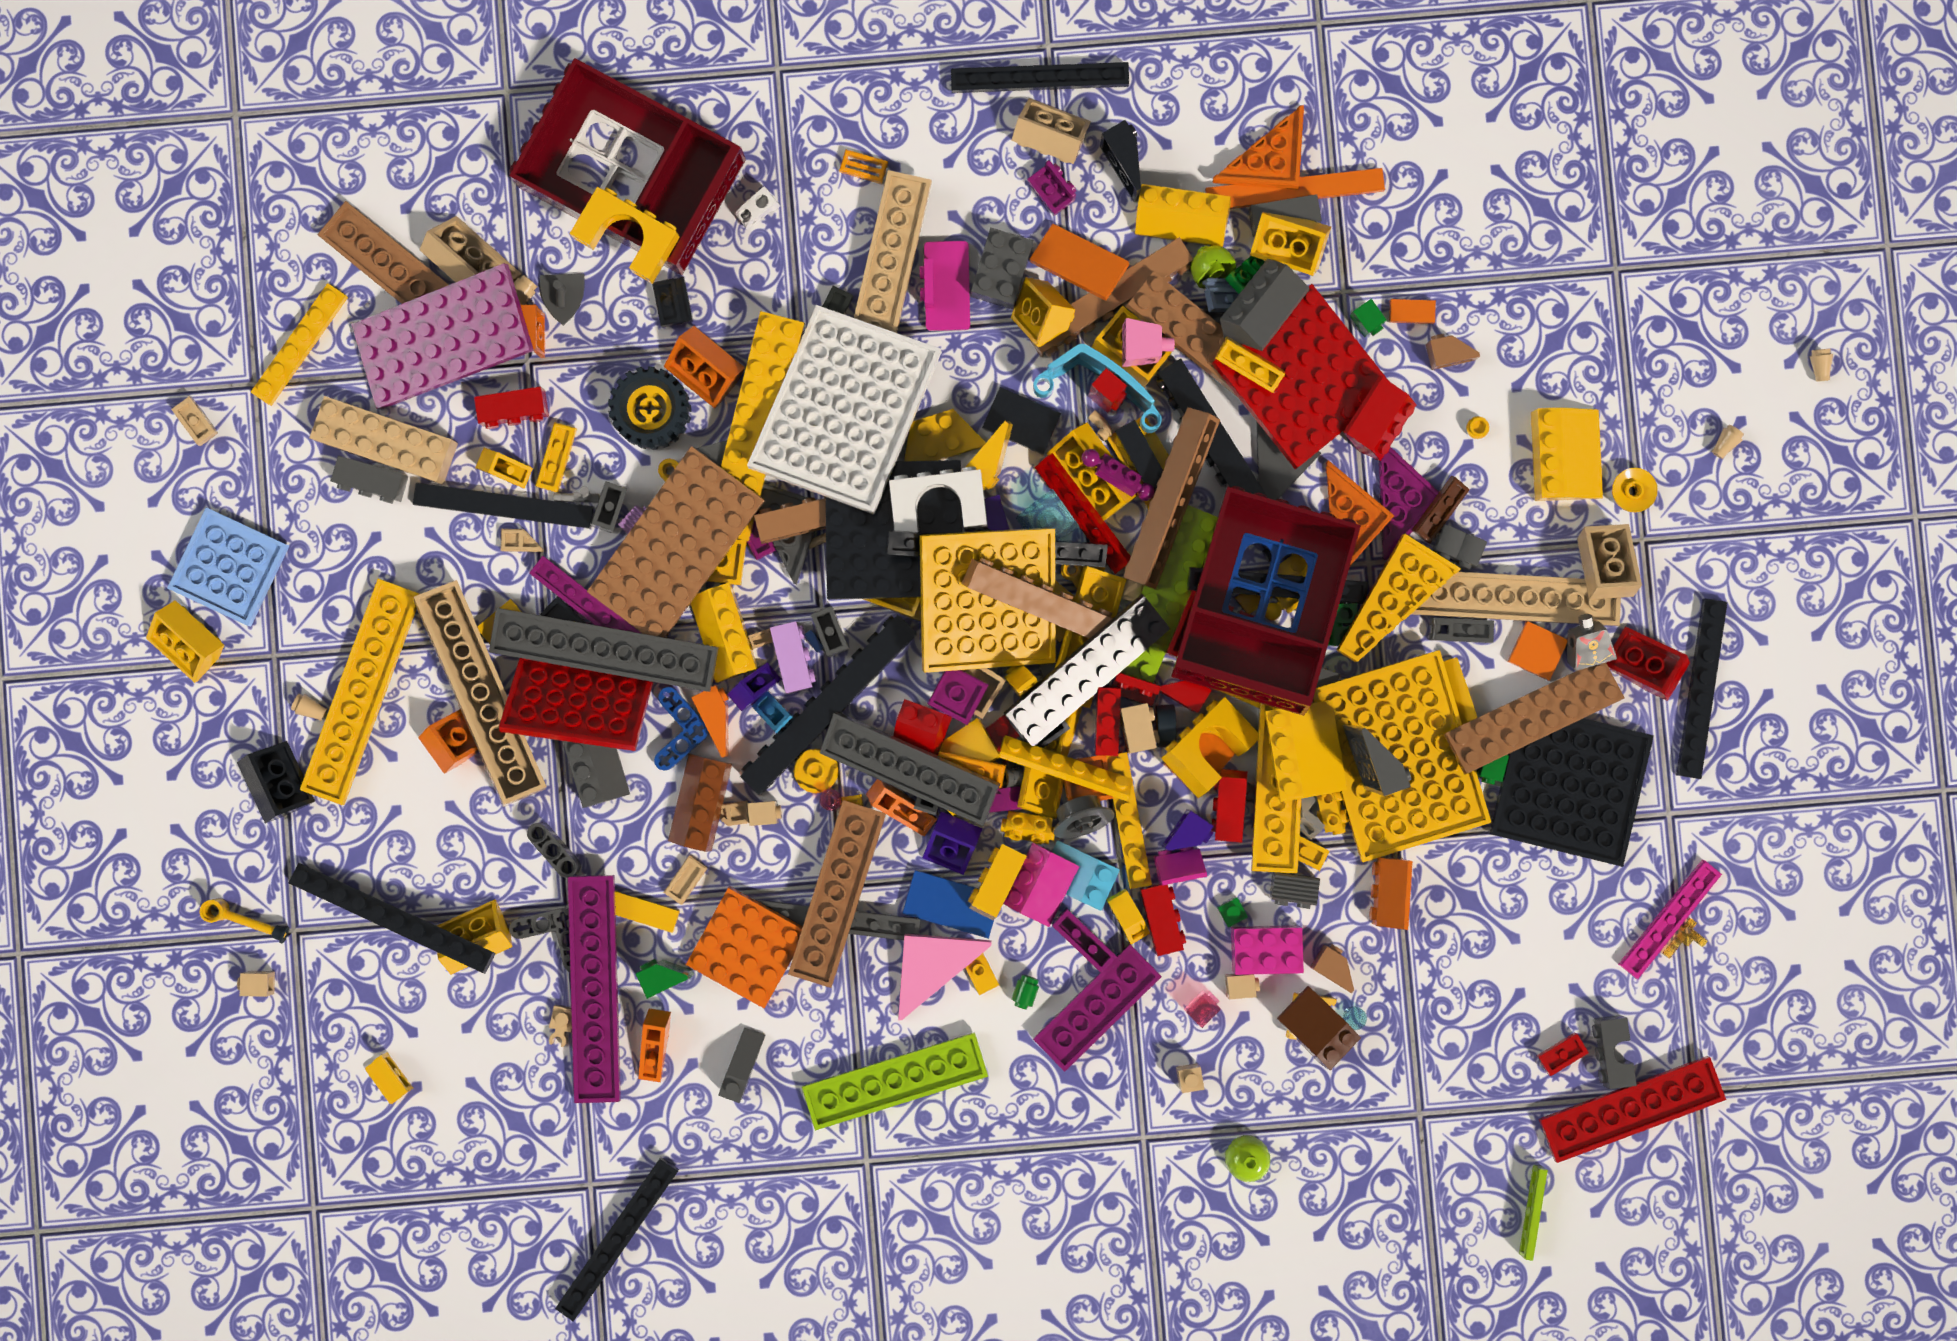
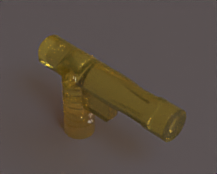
M1689 918L1662 954L1670 959L1682 943L1685 946H1689L1694 940L1703 947L1708 940L1695 932L1693 928L1697 922ZM1687 927L1689 928L1690 933H1685V929Z

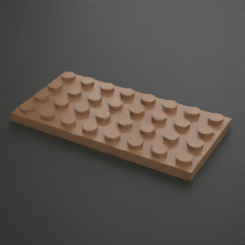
M691 446L587 592L641 633L666 638L765 500L695 447Z

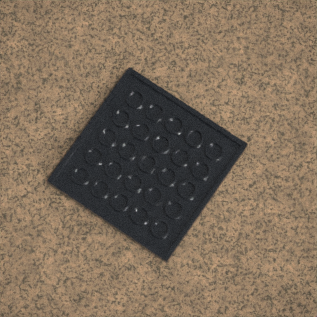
M961 460L896 462L889 480H894V477L898 475H908V478L917 477L918 473L923 472L938 475L940 474L939 471L952 469L953 473L961 472ZM889 480L874 514L825 496L828 600L921 598L920 556L888 555L885 553L887 530H894ZM943 487L933 488L925 492L917 506L919 532L962 533V507L957 494Z
M1583 718L1508 754L1509 758L1503 782H1501L1489 834L1623 867L1654 735Z

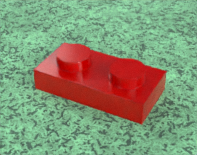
M1574 1032L1538 1054L1537 1058L1547 1074L1552 1076L1589 1052L1579 1035Z

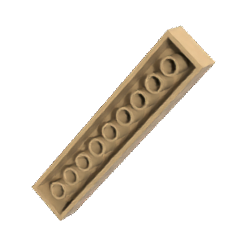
M455 580L414 596V603L502 806L505 807L545 790L547 786L525 736L499 731V724L508 697L458 581Z

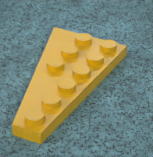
M1403 534L1336 651L1354 662H1358L1382 638L1393 631L1400 622L1405 620L1430 598L1438 588H1441L1447 580L1459 572L1461 568L1410 536Z

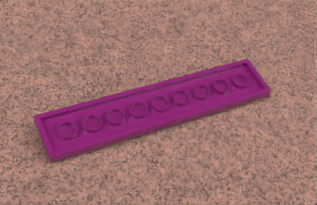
M615 875L568 877L574 1103L620 1102Z

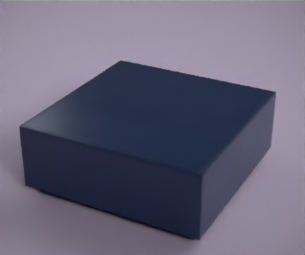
M812 630L805 633L806 639L817 653H821L824 647Z

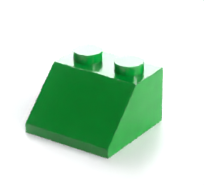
M656 959L639 966L641 971L636 973V977L647 999L695 975L691 969L666 960L657 962Z

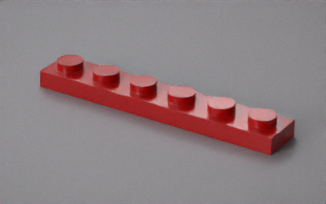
M1051 453L1034 468L1090 542L1108 545L1106 563L1115 574L1118 573L1129 562L1130 554L1055 455Z

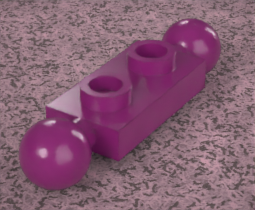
M1087 449L1083 452L1081 458L1083 464L1087 467L1096 466L1095 475L1131 497L1136 493L1143 501H1149L1154 497V487L1149 483L1141 484L1142 476L1107 454L1100 457L1099 453L1094 449Z

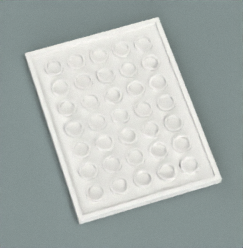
M816 305L747 467L874 514L940 358L941 349Z

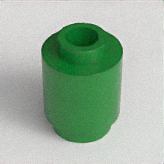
M1022 974L1021 978L1017 980L1011 1000L1015 1001L1014 1006L1027 1010L1028 1006L1033 1007L1039 989L1038 979Z

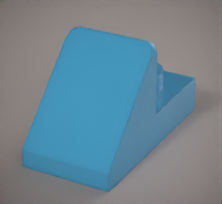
M769 691L765 692L752 706L776 733L793 717Z

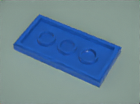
M918 870L914 871L902 914L989 939L994 920L969 909L971 903L968 902V899L976 887Z

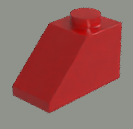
M1180 681L1161 686L1159 692L1192 712L1198 713L1212 690L1187 681Z

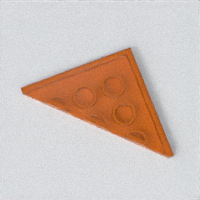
M1300 105L1269 133L1262 136L1247 151L1228 164L1218 175L1216 174L1213 177V183L1298 189L1304 105Z
M1328 460L1326 462L1329 512L1335 518L1352 519L1356 524L1361 525L1351 566L1391 521L1394 515Z

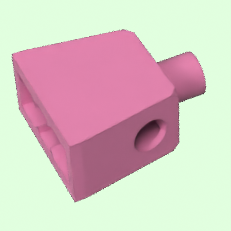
M1126 318L1122 325V367L1159 362L1162 357V351H1174V338L1162 337L1161 325Z

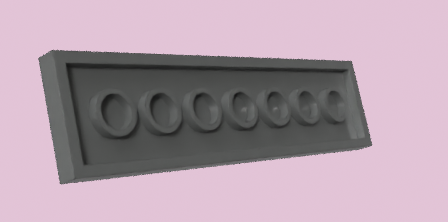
M838 712L833 714L820 750V754L982 826L987 820L1001 784Z

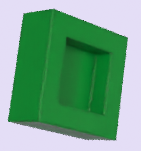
M1238 897L1217 907L1228 928L1248 918Z

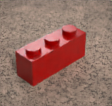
M1106 368L1091 385L1088 397L1107 413L1112 409L1117 411L1127 395L1125 393L1127 385Z
M541 386L474 397L478 424L486 429H495L499 427V424L507 423L508 426L519 425L523 420L540 422L543 421V417H549L546 392Z
M1105 685L1102 688H1098L1096 696L1095 755L1118 756L1121 688L1118 686Z
M1221 769L1220 776L1222 778L1214 785V790H1218V798L1214 797L1213 811H1217L1216 819L1212 818L1213 828L1211 831L1215 832V840L1242 843L1248 771Z
M1156 884L1140 888L1156 955L1161 956L1184 950L1183 944H1186L1184 931H1179L1177 922H1180L1181 918L1178 908L1174 909L1172 900H1175L1173 887H1168V884Z

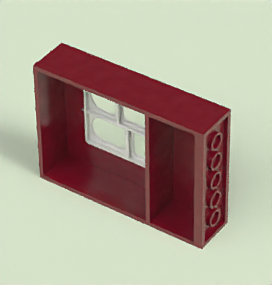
M574 58L572 63L567 64L564 70L565 76L561 83L558 82L556 84L550 103L547 102L543 107V115L540 121L533 125L529 141L524 142L522 145L519 159L512 163L509 177L520 189L576 219L580 217L595 191L575 180L570 175L568 165L570 160L576 155H588L609 167V172L600 186L603 190L606 187L611 188L618 174H624L639 182L640 189L632 202L637 205L636 209L644 212L647 210L657 217L656 220L663 224L666 221L677 228L676 232L680 238L663 266L683 275L746 161L742 148ZM602 122L617 130V135L605 153L591 147L586 140L587 129L594 123ZM626 137H632L658 152V156L648 174H641L615 159ZM631 220L616 221L604 232L605 235L637 252L640 250L644 239L642 227Z

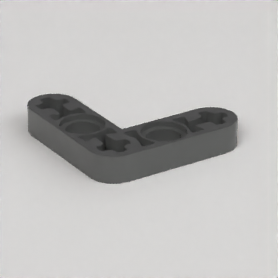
M560 908L521 917L511 922L509 932L516 939L556 931L564 968L570 972V953L566 954V951H570V946H566L563 942V938L566 934H569V930L561 933V929L565 928V924L563 921H559L562 912L565 915H569V908ZM539 917H545L548 920V927L544 930L539 929L536 925ZM528 919H531L533 933H531V928L523 930L522 934H520V931H515L518 922H520L521 926L530 924Z

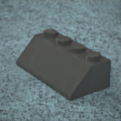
M1267 259L1220 318L1224 338L1228 336L1240 344L1263 351L1307 294L1309 287L1287 264Z
M563 741L582 808L630 795L617 748Z

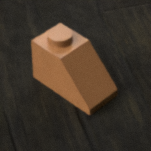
M1445 334L1432 336V340L1426 344L1431 370L1472 362L1480 357L1478 351L1452 335L1445 337Z
M1333 944L1330 947L1323 945L1310 968L1348 992L1353 993L1354 987L1347 958L1341 955L1343 950Z

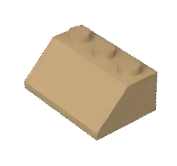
M1029 98L1018 117L1011 141L1016 142L1022 147L1035 149L1043 155L1056 157L1064 163L1074 164L1091 121Z

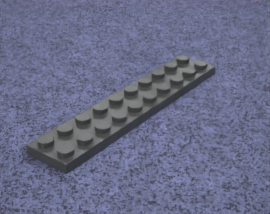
M496 608L489 652L710 692L719 647Z

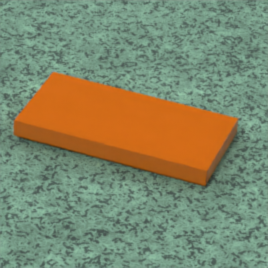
M1055 224L1051 225L1030 257V263L1105 301L1129 266V261Z

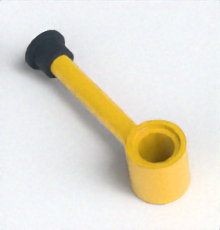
M221 898L205 901L200 907L201 918L209 923L227 919L272 935V938L279 940L281 944L284 943L289 933L288 926H285V928L279 925L272 926L230 911L229 904ZM212 905L218 907L219 912L217 916L211 913Z

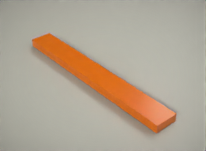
M1376 168L1300 177L1298 189L1225 185L1205 188V193L1231 196L1230 209L1315 194H1317L1318 199L1384 192L1385 185L1383 169Z

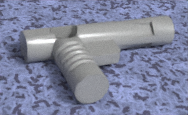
M582 486L579 490L580 492L554 493V501L598 503L600 495L591 494L586 486Z

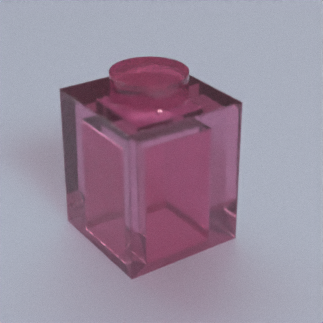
M1202 990L1184 1010L1203 1028L1221 1010L1217 1005L1220 1001L1211 992L1206 994Z

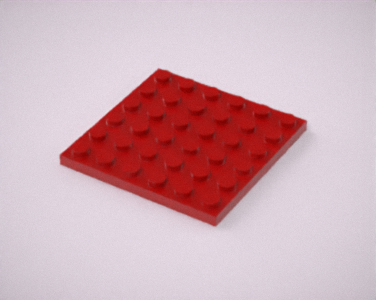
M1313 284L1308 286L1309 291L1263 351L1243 345L1285 371L1284 377L1273 393L1217 359L1211 363L1294 469L1301 466L1345 430L1379 375L1387 379Z

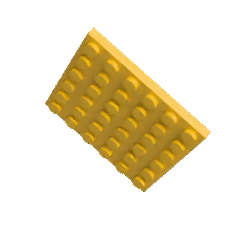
M1055 528L920 535L922 671L924 673L1056 663L1055 624L961 584L972 558L980 561L982 557L993 562L992 567L1000 570L1001 566L1014 571L1013 576L1020 578L1021 574L1034 580L1032 584L1039 587L1041 583L1054 588L1052 592L1055 593Z

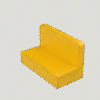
M388 1052L380 1055L365 1068L389 1104H393L413 1089Z

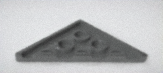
M1256 421L1258 482L1267 497L1276 500L1316 460L1321 452L1318 451L1301 466L1294 469Z
M764 484L761 497L765 502L759 510L771 508L774 511L787 503H793L794 506L799 505L807 497ZM815 531L773 541L793 584L797 585Z

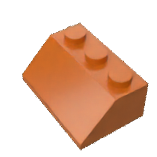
M695 326L678 337L664 365V368L714 409L718 407L737 384L745 370L743 365Z
M1379 857L1376 858V862H1373L1372 874L1375 875V884L1371 886V898H1374V905L1370 907L1369 919L1372 920L1373 925L1408 930L1413 861Z

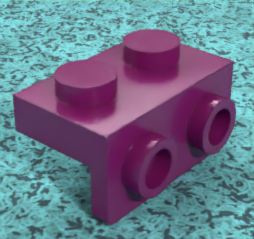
M1048 160L1043 168L1027 179V182L1052 215L1055 216L1075 201V192L1077 191L1070 181L1066 182L1062 177L1063 172L1056 163L1052 164Z

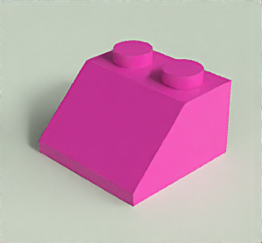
M1193 846L1181 848V851L1177 852L1166 849L1158 851V855L1153 856L1158 882L1161 885L1207 877L1200 848H1194Z

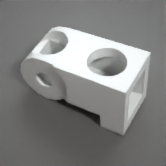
M764 186L736 211L735 215L744 227L749 229L771 211L778 209L780 204Z

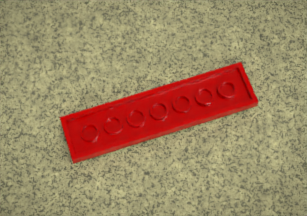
M1709 1056L1702 1057L1636 1082L1637 1086L1620 1088L1539 1118L1554 1162L1565 1161L1725 1101L1726 1097L1711 1058Z

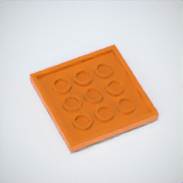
M729 886L686 965L758 1006L765 1008L794 956L803 926Z

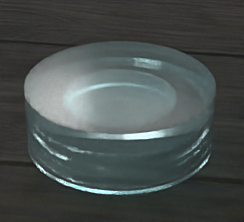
M1349 1007L1343 1014V1019L1354 1030L1363 1028L1367 1022L1366 1013L1359 1007Z

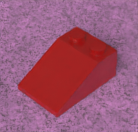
M1626 626L1613 646L1617 659L1606 662L1611 671L1666 701L1669 700L1690 664L1686 654Z
M904 699L896 720L893 736L938 756L952 717Z

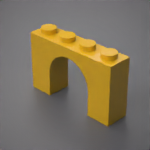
M597 186L571 230L570 235L574 240L594 250L605 230L612 223L619 220L636 222L642 227L644 239L640 250L629 268L632 273L653 284L680 238L676 232L677 228L666 221L663 224L656 220L657 217L647 210L644 212L636 209L637 205L628 199L620 200L611 189L606 187L603 190Z
M1226 697L1222 698L1219 702L1213 700L1205 708L1208 712L1205 715L1200 713L1192 721L1194 726L1191 729L1187 726L1178 735L1181 739L1178 742L1173 740L1165 748L1167 753L1161 757L1197 798L1207 793L1222 778L1201 754L1199 739L1202 733H1211L1218 736L1238 757L1247 752L1258 741V732Z

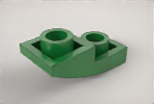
M1250 256L1238 268L1232 271L1225 280L1240 294L1265 261Z

